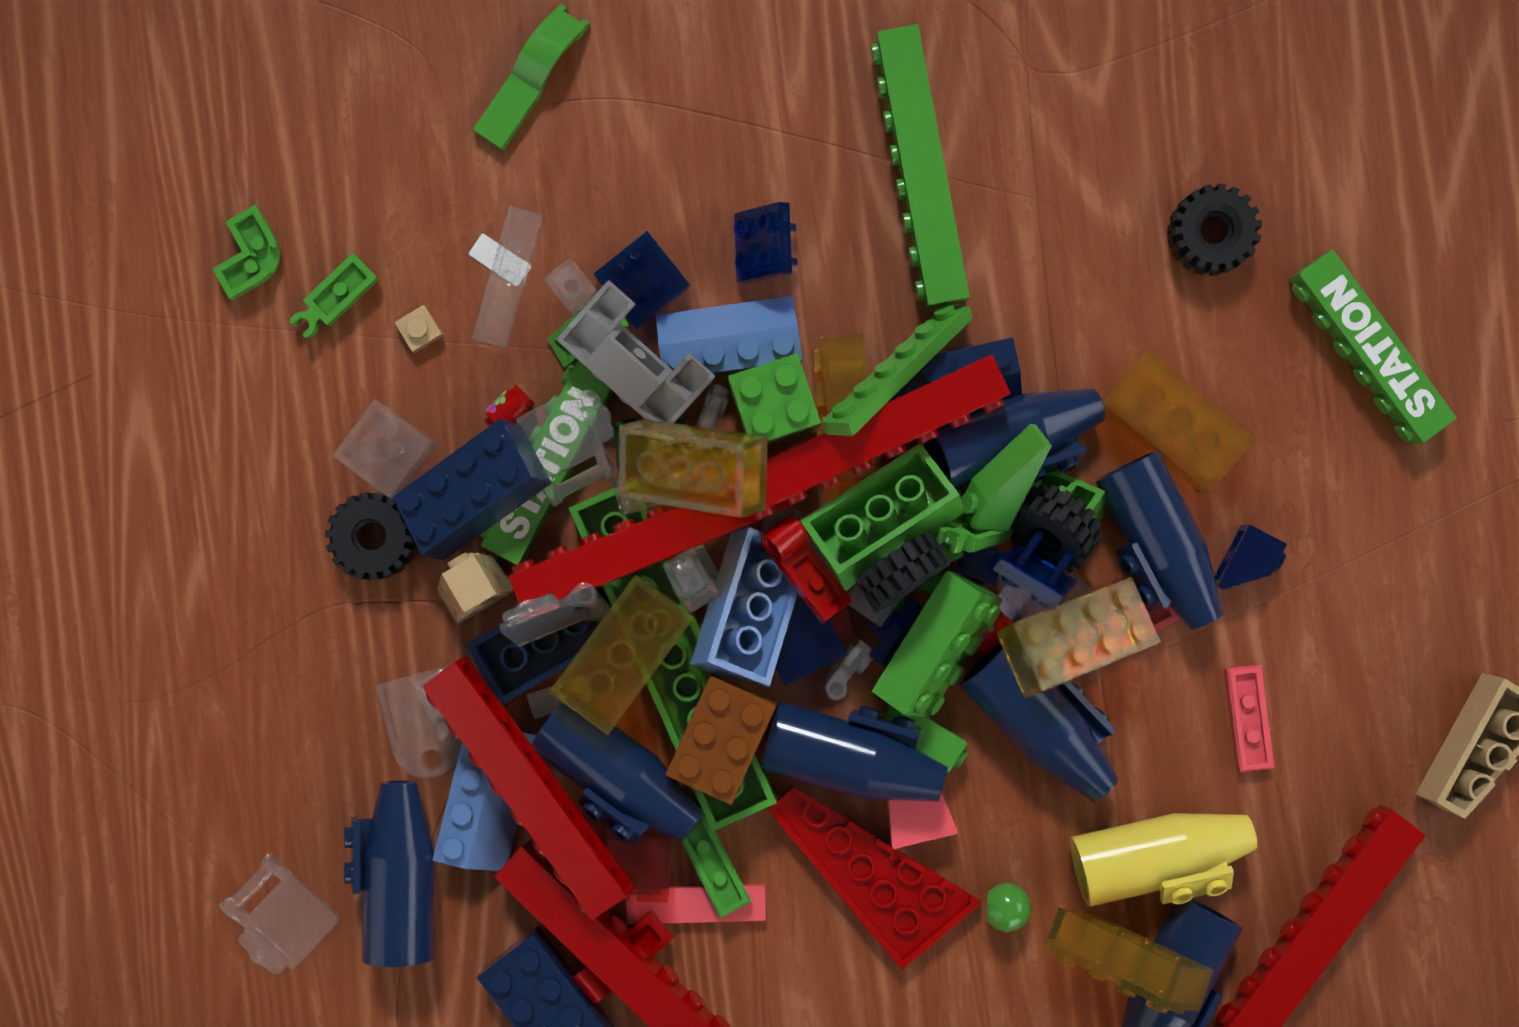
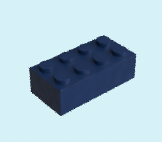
M500 418L394 495L393 499L421 555L445 560L548 487L552 482L522 426Z
M598 587L525 618L522 612L465 645L489 687L503 705L622 636L624 632L614 610L601 588Z
M539 926L535 927L483 967L477 976L479 982L513 1027H615L598 1004L592 1005L571 979L574 972Z

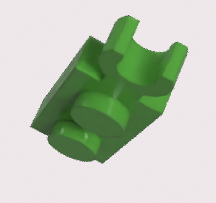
M352 253L303 300L309 309L306 312L295 313L291 317L290 323L297 326L301 321L307 320L309 327L302 335L306 339H311L317 334L321 321L331 327L380 279L356 254Z
M966 518L949 522L947 527H942L936 540L939 544H951L950 551L953 553H960L962 550L975 552L1008 542L1014 528L1010 527L1009 531L972 529Z

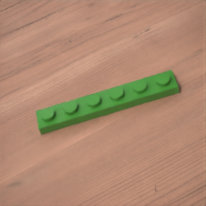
M945 304L936 308L934 314L924 324L916 327L914 333L905 342L899 344L884 362L879 363L874 368V372L864 381L858 383L853 388L852 393L832 408V412L821 421L825 433L853 436L973 319L970 307Z

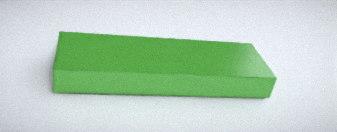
M703 813L691 832L681 843L721 919L752 901L715 831H711Z

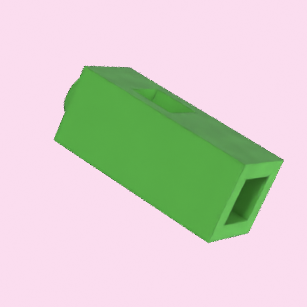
M890 704L886 706L881 717L894 720L895 715L904 716L915 720L914 726L922 728L916 746L917 750L947 766V772L949 773L953 766L956 768L960 767L968 753V750L965 749L967 742L963 738L929 717L906 716Z

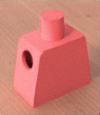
M942 793L939 802L887 800L889 839L893 849L958 834Z

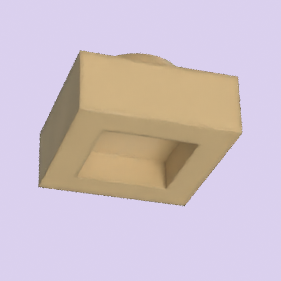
M425 305L420 306L394 322L413 353L420 351L444 336Z

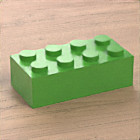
M918 444L800 520V522L806 529L809 540L846 591L856 584L855 581L858 577L865 573L869 567L874 566L877 561L885 558L893 550H897L906 542H910L925 532L931 531L934 534L965 512L960 494L925 448Z
M947 570L872 692L906 716L930 717L931 714H936L944 703L945 698L943 695L949 685H954L963 673L961 666L968 655H973L981 645L982 638L980 636L986 626L992 625L1001 612L999 606L1003 599L970 577Z

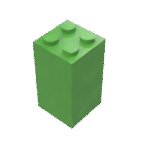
M798 353L728 376L730 390L751 453L817 432L821 421Z

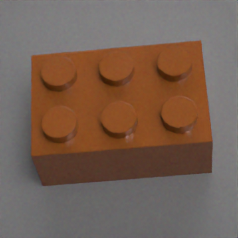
M711 673L666 772V776L732 805L775 710L776 701Z

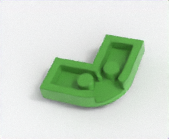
M253 205L225 221L242 252L212 268L228 298L231 300L239 298L269 280L277 270L280 262L279 242L257 205Z

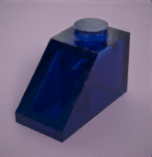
M1250 524L1240 525L1214 575L1217 589L1225 590L1270 576L1273 571L1277 572L1286 558V553L1283 551L1287 544Z

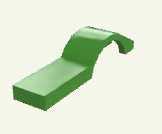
M560 4L530 36L515 62L512 73L473 128L476 134L501 151L505 150L542 96L546 81L559 58L571 44L582 38L590 26V23L585 19L580 22L566 13L567 7L563 4Z

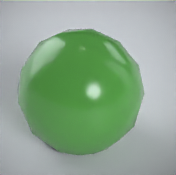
M1007 882L997 884L988 890L987 922L992 927L1007 933L1018 931L1027 923L1032 912L1031 901L1028 894L1019 885Z

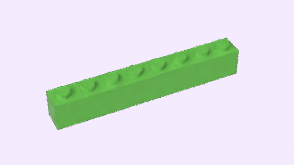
M915 24L877 31L875 43L870 44L873 65L879 64L881 77L877 78V89L879 98L886 99L888 111L883 112V120L886 133L892 132L894 145L889 146L892 166H898L900 179H896V190L898 199L905 200L907 213H902V222L905 234L911 233L913 247H909L908 252L911 267H917L920 281H915L918 302L924 301L925 310L938 308L945 304L965 303L970 296L919 26Z

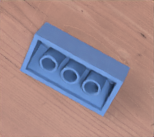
M792 296L656 315L660 358L672 370L688 353L692 354L716 377L736 374L796 353L799 355L801 364L803 361Z
M748 527L732 532L690 665L720 677L770 687L798 592L765 550L761 542V537L764 533Z
M522 731L532 745L537 735ZM463 742L432 861L464 869L499 871L510 859L518 824L513 819L510 812L511 808L503 797L497 796L491 789L490 779L482 768H478L472 763L468 755V749Z

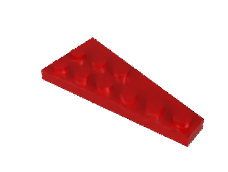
M795 785L777 799L776 804L767 807V810L902 970L982 903L979 898L901 850L893 849L891 844Z

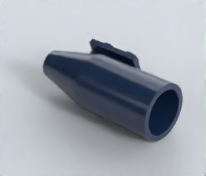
M1095 389L1023 393L1003 400L1005 405L986 414L983 408L970 413L972 420L957 428L952 429L950 423L938 428L939 436L925 442L924 447L954 488L959 490L968 487L972 478L1029 424H1036L1052 445L1033 482L1036 483L1045 479L1049 472L1059 469L1060 473H1065L1080 465L1079 462L1086 454L1087 448L1085 445L1080 446L1077 438L1105 420V409L1102 399Z
M1155 450L1094 481L1097 488L1105 491V504L1127 544L1115 550L1119 558V566L1129 577L1135 589L1136 599L1145 608L1146 612L1162 610L1170 606L1191 630L1203 627L1220 618L1223 612L1207 543L1159 451Z
M1010 637L1004 639L987 657L984 655L959 682L961 689L1030 762L1093 802L1105 796L1117 783L1118 776L1100 746L1105 737L1113 735L1116 731L1109 723L1108 716L1102 710L1095 708L1085 697L1083 689L1077 684L1070 682L1069 679L1054 685Z
M573 693L566 697L555 709L532 743V746L542 760L584 790L579 801L584 814L593 821H602L611 828V833L623 843L630 842L636 846L648 827L684 841L703 814L701 808L677 780L666 776L668 768L657 755Z
M784 702L780 703L774 716L762 764L764 771L862 799L939 802L948 767L916 749L922 728L914 726L915 720L895 715L894 720L881 717V711L878 709L860 706L859 710L853 709L849 714L848 720Z
M383 781L380 784L372 818L359 819L358 817H351V826L344 827V848H351V862H344V884H350L353 894H359L362 891V962L378 967L419 965L429 962L434 958V861H432L434 849L417 781Z
M1193 898L1184 904L1173 903L1130 986L1121 1027H1206L1222 997L1212 988L1233 950L1243 927Z

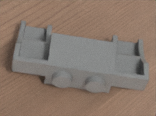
M608 280L556 340L591 370L595 378L603 381L610 387L622 402L630 405L663 435L716 376L690 353L685 356L674 370L668 367L620 323L636 304Z

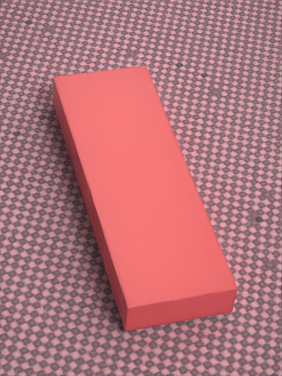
M1254 664L1224 668L1237 771L1242 773L1274 769L1262 665Z

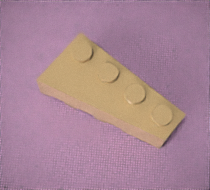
M466 552L448 562L447 564L450 569L441 574L437 587L438 593L457 625L513 593L508 580V574L497 555H485L484 552L481 554L479 552L467 554Z
M1485 673L1481 674L1418 788L1416 795L1446 812L1466 819L1494 788V781L1504 770L1509 771L1517 762L1515 759L1519 754V687L1505 678Z

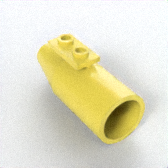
M1172 813L1070 837V851L1075 874L1082 896L1088 907L1156 891H1161L1160 899L1162 905L1172 902L1174 904H1184L1193 897L1206 894L1209 896L1221 895L1228 889H1232L1234 871L1232 866H1228V864L1257 849V837L1251 819L1248 815Z

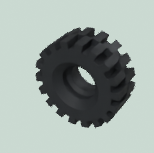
M1211 184L1203 186L1183 199L1177 205V209L1172 212L1169 218L1172 219V223L1167 226V233H1171L1172 237L1168 240L1169 248L1175 247L1177 252L1173 256L1176 260L1182 258L1185 261L1183 267L1187 270L1193 267L1197 269L1196 274L1204 275L1205 273H1210V276H1216L1238 267L1255 252L1256 248L1254 246L1260 242L1262 236L1257 234V230L1262 228V220H1256L1255 215L1259 213L1257 205L1251 208L1248 204L1252 199L1247 194L1243 197L1238 195L1239 188L1233 186L1228 190L1225 189L1226 184H1217L1215 187H1211ZM1217 218L1224 223L1226 236L1222 242L1211 244L1203 239L1200 228L1205 219Z
M1040 484L1038 488L1033 486L1030 488L1011 525L1014 528L1011 539L1014 543L1021 544L1019 550L1023 554L1028 552L1032 555L1030 558L1035 563L1038 560L1043 562V567L1047 569L1054 566L1056 572L1062 573L1065 569L1068 573L1074 572L1075 569L1079 570L1101 540L1102 530L1099 529L1101 526L1099 519H1093L1095 512L1091 508L1085 509L1083 505L1086 502L1081 498L1077 501L1071 497L1072 492L1065 490L1062 493L1059 491V487L1054 485L1050 489L1047 488L1046 484Z
M360 493L359 496L347 498L346 503L339 504L335 508L337 513L335 516L330 515L327 522L331 524L330 530H325V538L330 540V544L326 545L328 552L333 553L334 558L331 560L334 564L340 565L343 568L341 571L347 575H354L355 578L362 580L389 578L393 574L404 570V565L410 563L414 558L412 553L418 547L392 496L380 493ZM377 523L384 530L385 540L378 549L368 550L361 545L359 532L365 524Z
M929 531L915 537L910 542H906L897 550L890 552L885 558L877 561L874 566L869 567L855 582L876 613L897 603L916 589L922 587L926 582L932 580L950 565L951 560L932 532Z

